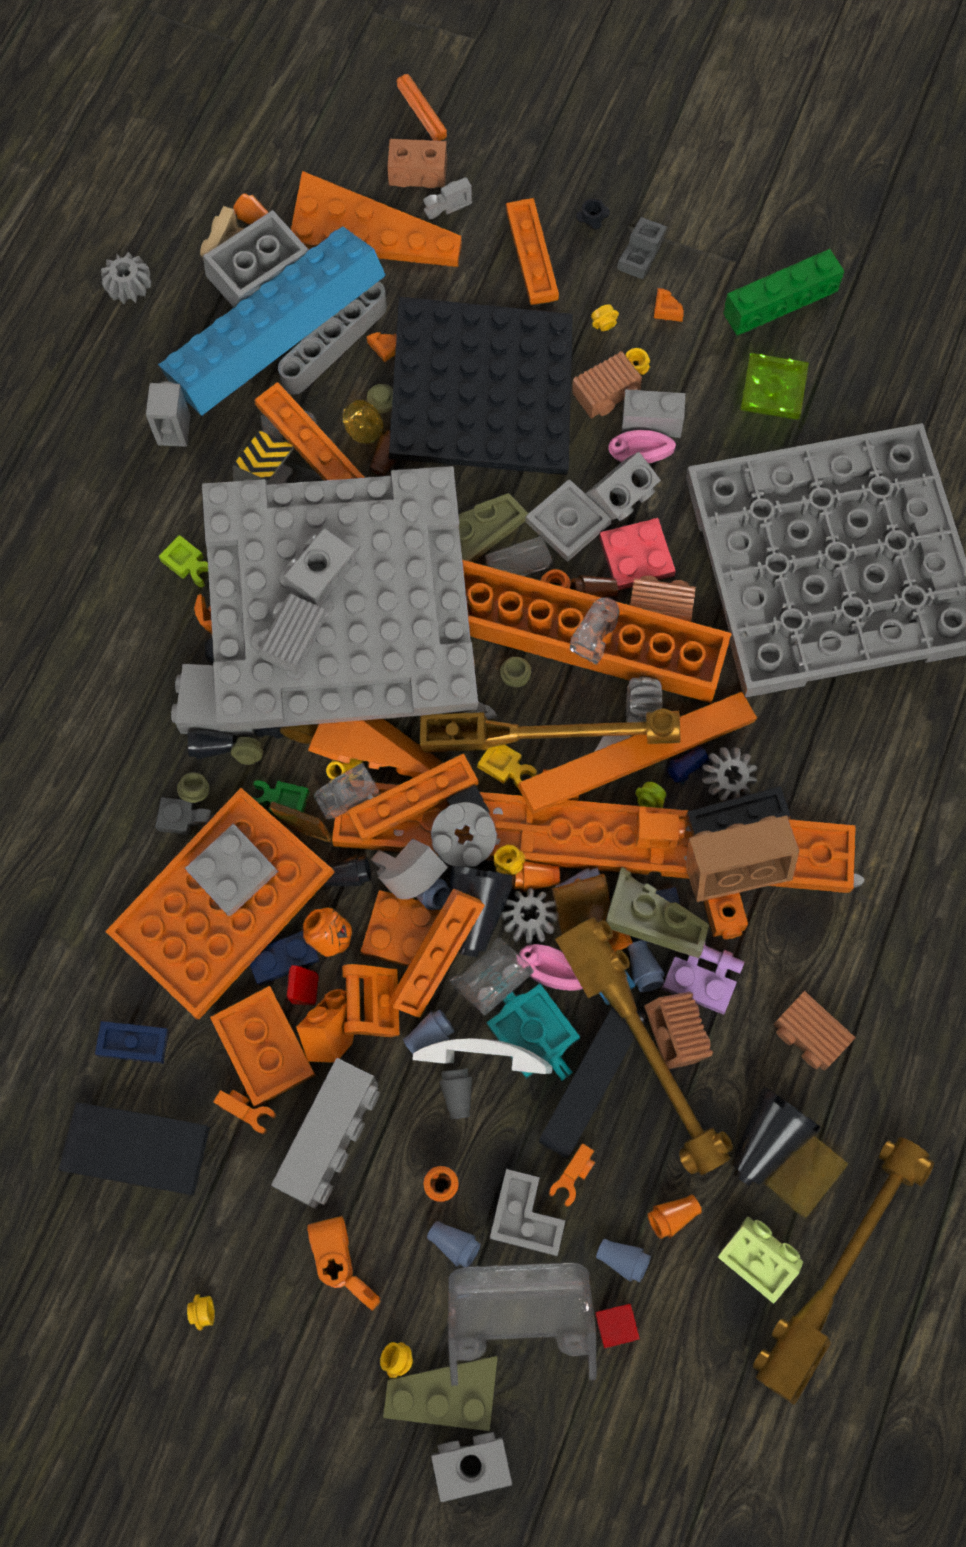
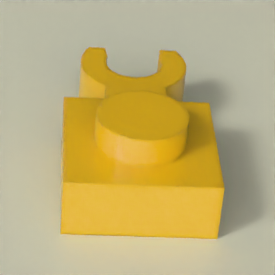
M505 744L488 748L478 762L479 769L505 784L509 777L512 778L517 788L519 782H522L520 777L523 774H529L531 777L537 775V770L533 766L518 764L522 759V755Z

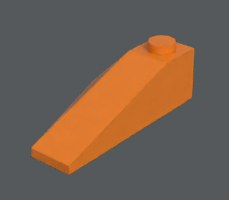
M385 719L319 724L308 749L310 752L348 764L350 758L367 761L368 768L379 770V767L387 766L396 767L395 770L399 774L416 777L444 763L430 752H424L419 744Z

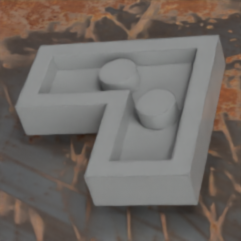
M506 1169L490 1239L558 1256L565 1220L532 1212L540 1177Z

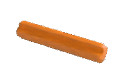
M404 74L402 77L399 76L397 78L398 89L434 141L444 140L447 137L446 128L410 75Z

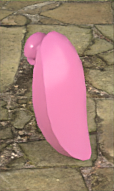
M635 430L622 433L613 438L608 449L609 453L620 462L640 452L649 464L672 455L676 444L674 440L662 433L651 430Z
M534 944L525 946L519 952L518 959L521 968L535 981L544 986L560 990L583 989L561 950Z

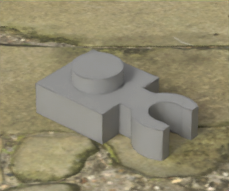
M465 177L461 180L450 182L441 188V194L430 195L424 198L423 202L426 205L424 212L427 217L433 219L439 216L442 211L449 214L472 204L471 184Z

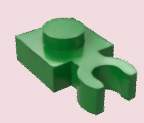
M254 781V787L258 790H263L264 794L260 798H252L262 807L267 804L270 805V814L301 821L310 793L308 788L277 781L276 788L271 789L264 781Z

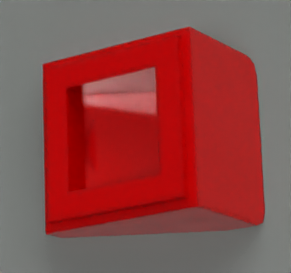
M291 965L287 988V998L291 1004L312 1006L316 1004L319 979L316 972L297 965Z
M631 1304L595 1312L604 1348L640 1340Z

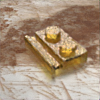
M813 1137L781 1165L765 1185L772 1189L777 1196L798 1214L806 1218L848 1166V1163L822 1141L820 1142L817 1138Z

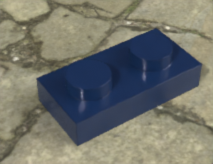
M303 931L267 945L250 964L257 985L261 986L288 975L291 965L305 968L320 962L316 950L306 943L303 938Z
M101 1021L95 1055L98 1057L164 1064L169 1030L167 1028Z

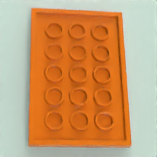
M240 788L105 932L195 1018L200 1019L335 871L247 792ZM234 824L279 872L229 917L185 868Z

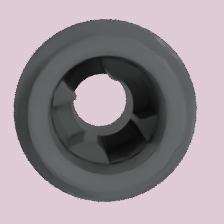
M468 1068L442 1071V1080L439 1083L448 1112L450 1113V1119L470 1117L472 1076L469 1077Z

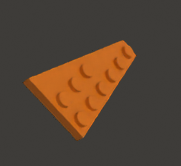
M302 171L291 231L308 250L316 247L328 238L333 231L343 226L374 248L378 259L458 267L462 237L460 235Z

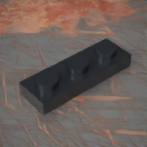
M781 786L686 813L692 836L702 831L716 832L725 830L733 824L741 823L747 825L756 823L768 816H775L776 818L787 816L788 820L791 817Z

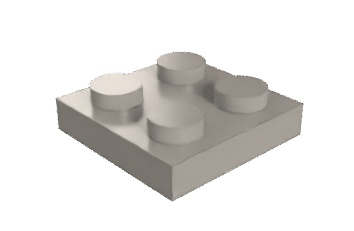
M569 479L526 516L525 522L568 562L597 537L600 532L605 530L611 524L612 518Z
M234 824L185 868L229 917L279 872Z

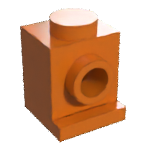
M639 806L636 847L676 849L678 840L684 839L685 820L679 819V814H671L669 810L657 809L651 811V813H646V807Z
M740 892L704 900L713 937L722 935L723 939H732L742 935V931L746 929L748 922ZM731 908L734 915L726 917L722 909Z

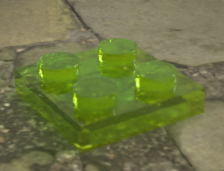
M750 353L740 410L799 420L809 363Z

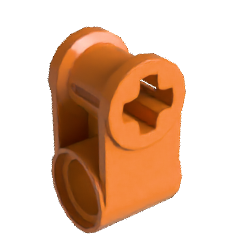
M339 1216L308 1224L309 1241L320 1280L333 1288L345 1286L352 1278L353 1267L343 1217ZM333 1262L343 1267V1271L338 1272V1279L336 1280L333 1276L327 1275V1271L333 1269Z

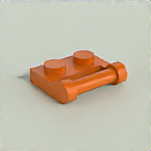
M359 964L342 966V977L346 978L347 1022L344 1023V1034L383 1037L399 1036V1010L392 1008L389 1003V999L398 985L397 969ZM359 978H364L365 1022L360 1021Z

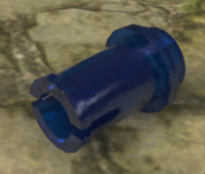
M696 746L680 759L671 760L667 771L675 782H685L689 779L691 773L709 762V757L704 749Z

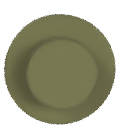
M387 384L373 386L367 393L368 405L378 413L389 412L392 409L393 388Z
M521 657L508 658L501 665V679L510 687H521L529 681L531 667Z
M241 737L232 746L231 755L239 763L251 765L262 759L263 750L258 740L250 737Z
M188 773L179 781L177 793L186 802H200L209 794V783L199 773Z

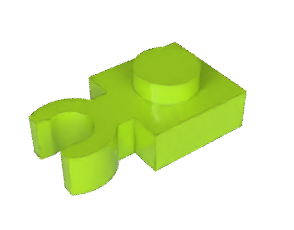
M179 535L159 555L160 561L182 579L190 573L194 583L203 588L205 584L199 575L202 572H208V562L201 561L204 558L202 552Z

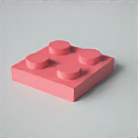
M658 518L600 532L599 539L611 576L617 581L618 590L633 587L634 578L640 579L642 576H653L658 580L675 576L676 570Z

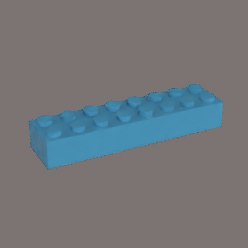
M343 226L333 231L328 238L316 247L309 249L304 256L293 264L288 265L280 274L269 282L264 283L260 289L248 298L240 301L236 307L224 316L216 319L203 332L192 337L179 350L171 353L167 359L159 364L161 370L169 382L180 384L186 402L202 416L384 278L386 275L374 248Z

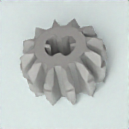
M128 252L125 257L121 258L116 253V260L106 259L107 267L101 269L102 285L113 301L120 299L125 304L128 299H132L136 303L138 295L146 297V289L151 288V273L140 256L133 258Z
M640 676V678H632L629 681L626 694V722H646V712L662 709L663 692L661 691L662 685L658 679Z
M736 747L730 753L727 748H720V758L711 753L709 759L714 764L712 766L703 765L702 768L710 772L709 776L702 778L703 783H713L708 792L712 795L719 792V799L722 801H726L729 795L732 799L739 798V790L749 795L751 791L746 786L747 782L752 784L757 782L756 778L749 776V773L757 770L756 765H747L751 756L749 754L740 756V749ZM726 769L735 772L733 779L724 776Z
M532 888L528 889L527 897L525 898L520 891L515 892L517 902L507 899L505 906L509 911L502 912V919L509 921L504 926L505 931L512 932L516 930L513 936V940L516 942L521 939L522 935L526 936V945L532 944V936H536L540 943L544 942L545 936L543 931L552 934L554 927L550 923L556 922L558 919L556 913L550 912L555 908L554 901L544 903L546 893L541 892L537 898L533 897L534 890ZM531 911L535 912V919L531 918L528 922L524 921V914L529 915Z

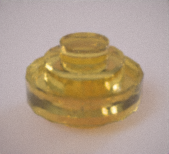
M355 400L345 407L343 411L345 429L357 442L371 444L382 435L383 421L376 408L369 402Z

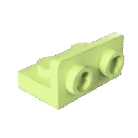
M750 1217L743 1221L739 1230L718 1255L720 1260L773 1304L800 1273L803 1264L795 1248L787 1243H780L772 1236L771 1230L759 1220L754 1221Z

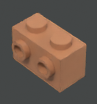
M390 139L387 166L389 186L445 187L447 167L446 141Z

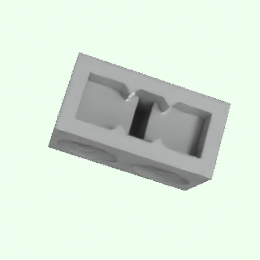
M637 452L627 457L585 494L612 518L611 520L617 518L621 521L634 511L631 506L639 500L642 503L656 492L653 487L661 480L640 452ZM632 473L638 476L640 481L639 487L633 484L631 480ZM610 492L616 494L618 498L617 506L611 503L609 498Z

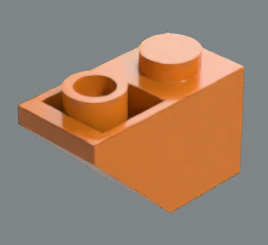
M335 989L328 992L325 998L314 1009L309 1011L307 1016L296 1027L308 1061L334 1063L336 1058L339 1059L353 1044L354 1035L344 1034V1023L347 1022L346 991Z

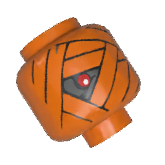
M328 907L316 909L306 917L303 923V938L308 945L321 955L326 957L334 956L344 952L350 945L352 926L334 909Z

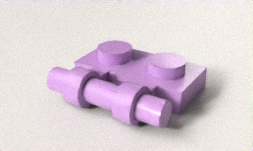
M705 944L700 958L717 964L715 973L697 966L699 958L689 955L688 960L685 961L674 957L662 989L672 994L692 992V998L695 999L696 1004L724 1015L737 983L725 977L726 971L730 969L740 974L745 961L733 957V953L724 950L720 952L705 946Z

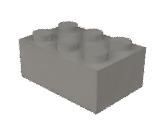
M272 210L203 256L205 274L233 307H236L240 301L248 298L260 289L264 283L272 280L288 265L293 264L304 256L308 248Z

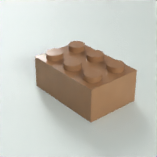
M768 816L752 824L744 825L738 823L721 831H702L689 838L686 870L696 902L793 880L799 848L787 816L778 818Z

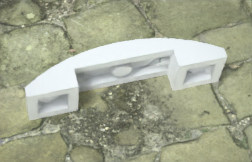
M490 1039L448 1040L429 1045L413 1053V1060L437 1063H454L455 1051L513 1056V1071L541 1074L552 1073L553 1067L538 1055L522 1047Z

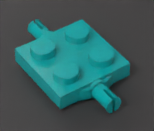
M506 981L501 983V987L497 985L494 990L506 1005H504L499 1014L486 1022L491 1032L498 1041L514 1044L538 1055L553 1066L552 1068L561 1081L565 1080L573 1072L561 1057L567 1048L580 1040L578 1033L541 984L528 993L518 996L513 993ZM521 1071L526 1079L533 1074L532 1072Z

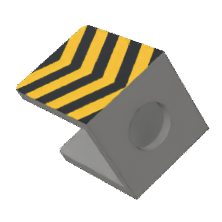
M259 431L233 464V481L265 479L266 485L286 483L292 475L293 469L283 463L293 451V445Z

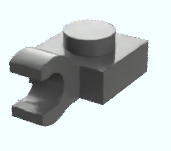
M161 797L155 828L159 832L189 835L191 826L203 828L214 815H211V810H194V803Z

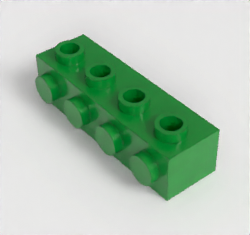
M828 249L727 293L723 314L738 336L838 292L844 270L832 251Z

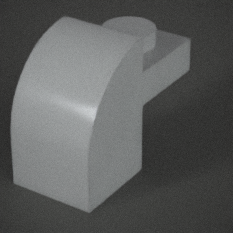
M411 839L396 858L379 850L371 859L379 868L376 872L379 876L378 878L399 899H410L422 894L448 868L429 846L415 839Z

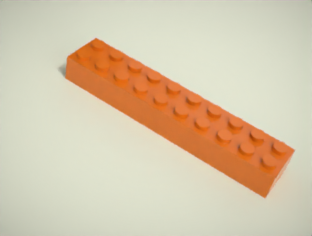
M462 560L471 637L629 681L632 678H640V676L658 679L662 685V690L712 703L732 633ZM619 610V617L616 627L613 629V631L606 633V635L600 643V640L602 639L601 634L609 622H612L617 618Z

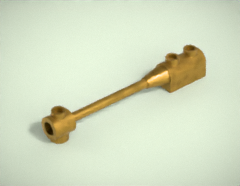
M664 708L657 709L654 712H646V722L519 726L487 720L484 712L420 716V746L424 752L488 750V748L517 742L520 739L647 735L648 744L680 743L679 711H670Z
M595 917L555 940L587 997L590 998L602 993L629 1025L692 1138L685 1142V1147L679 1151L683 1166L691 1174L699 1172L700 1175L708 1173L731 1159L728 1152L733 1149L732 1142L725 1132L722 1131L717 1134L713 1127L703 1131L636 1012L637 1008L627 980L628 975L625 972V969L630 966L626 954L621 950L613 951L608 942L613 937L610 926L604 920L597 922Z
M899 1137L896 1143L888 1140L883 1146L879 1159L885 1161L882 1169L889 1176L822 1289L818 1290L795 1316L791 1317L789 1322L783 1318L779 1320L772 1332V1337L777 1340L771 1352L763 1349L754 1362L753 1368L759 1371L755 1378L793 1405L798 1401L831 1345L829 1338L822 1334L821 1331L832 1307L833 1297L901 1183L908 1186H913L914 1183L923 1186L933 1169L934 1162L929 1160L930 1155L920 1146L905 1138Z

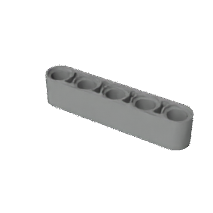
M378 281L307 335L279 362L278 371L281 384L289 394L303 392L385 314L387 310L386 293L381 282Z

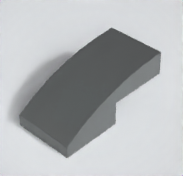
M641 217L631 233L628 246L618 261L617 270L644 279L663 241L667 226Z

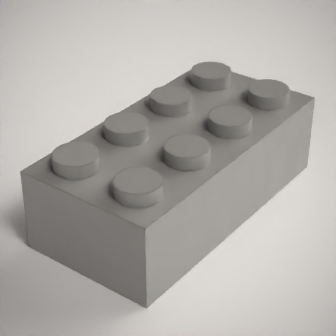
M336 1058L271 1186L314 1209H317L319 1203L323 1205L326 1203L333 1189L330 1181L335 1171L341 1173L348 1160L349 1154L346 1153V1149L350 1141L356 1142L364 1128L365 1123L362 1122V1117L366 1109L372 1111L380 1096V1092L377 1091L379 1085L373 1075Z

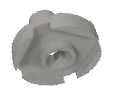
M470 802L452 804L441 811L433 822L431 830L432 845L439 857L449 865L461 867L476 866L487 859L495 847L497 840L495 823L489 813L477 804ZM465 825L470 827L469 833L473 835L472 841L466 840L464 844L458 842L459 837L455 835L456 829L462 830Z

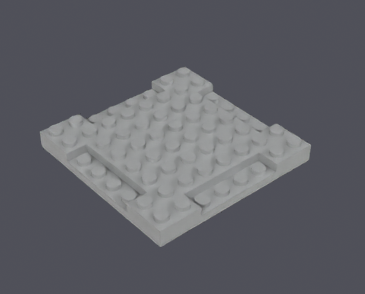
M923 423L688 467L686 482L699 531H703L729 633H732L729 644L741 689L745 697L803 687L808 681L925 659V662L928 663L966 655V557Z
M453 466L391 470V476L269 485H266L265 479L202 484L214 653L213 670L216 718L219 732L477 711L478 695L473 648L470 639ZM325 528L355 550L356 563L320 606L325 610V621L298 674H295L262 659L260 647L257 644L262 631L265 628L270 630L275 621L272 618V614L279 601L285 602L288 594H293L285 586V568L293 559L298 560L305 552L304 546L313 535L318 536ZM314 564L310 569L319 572L325 569V566Z

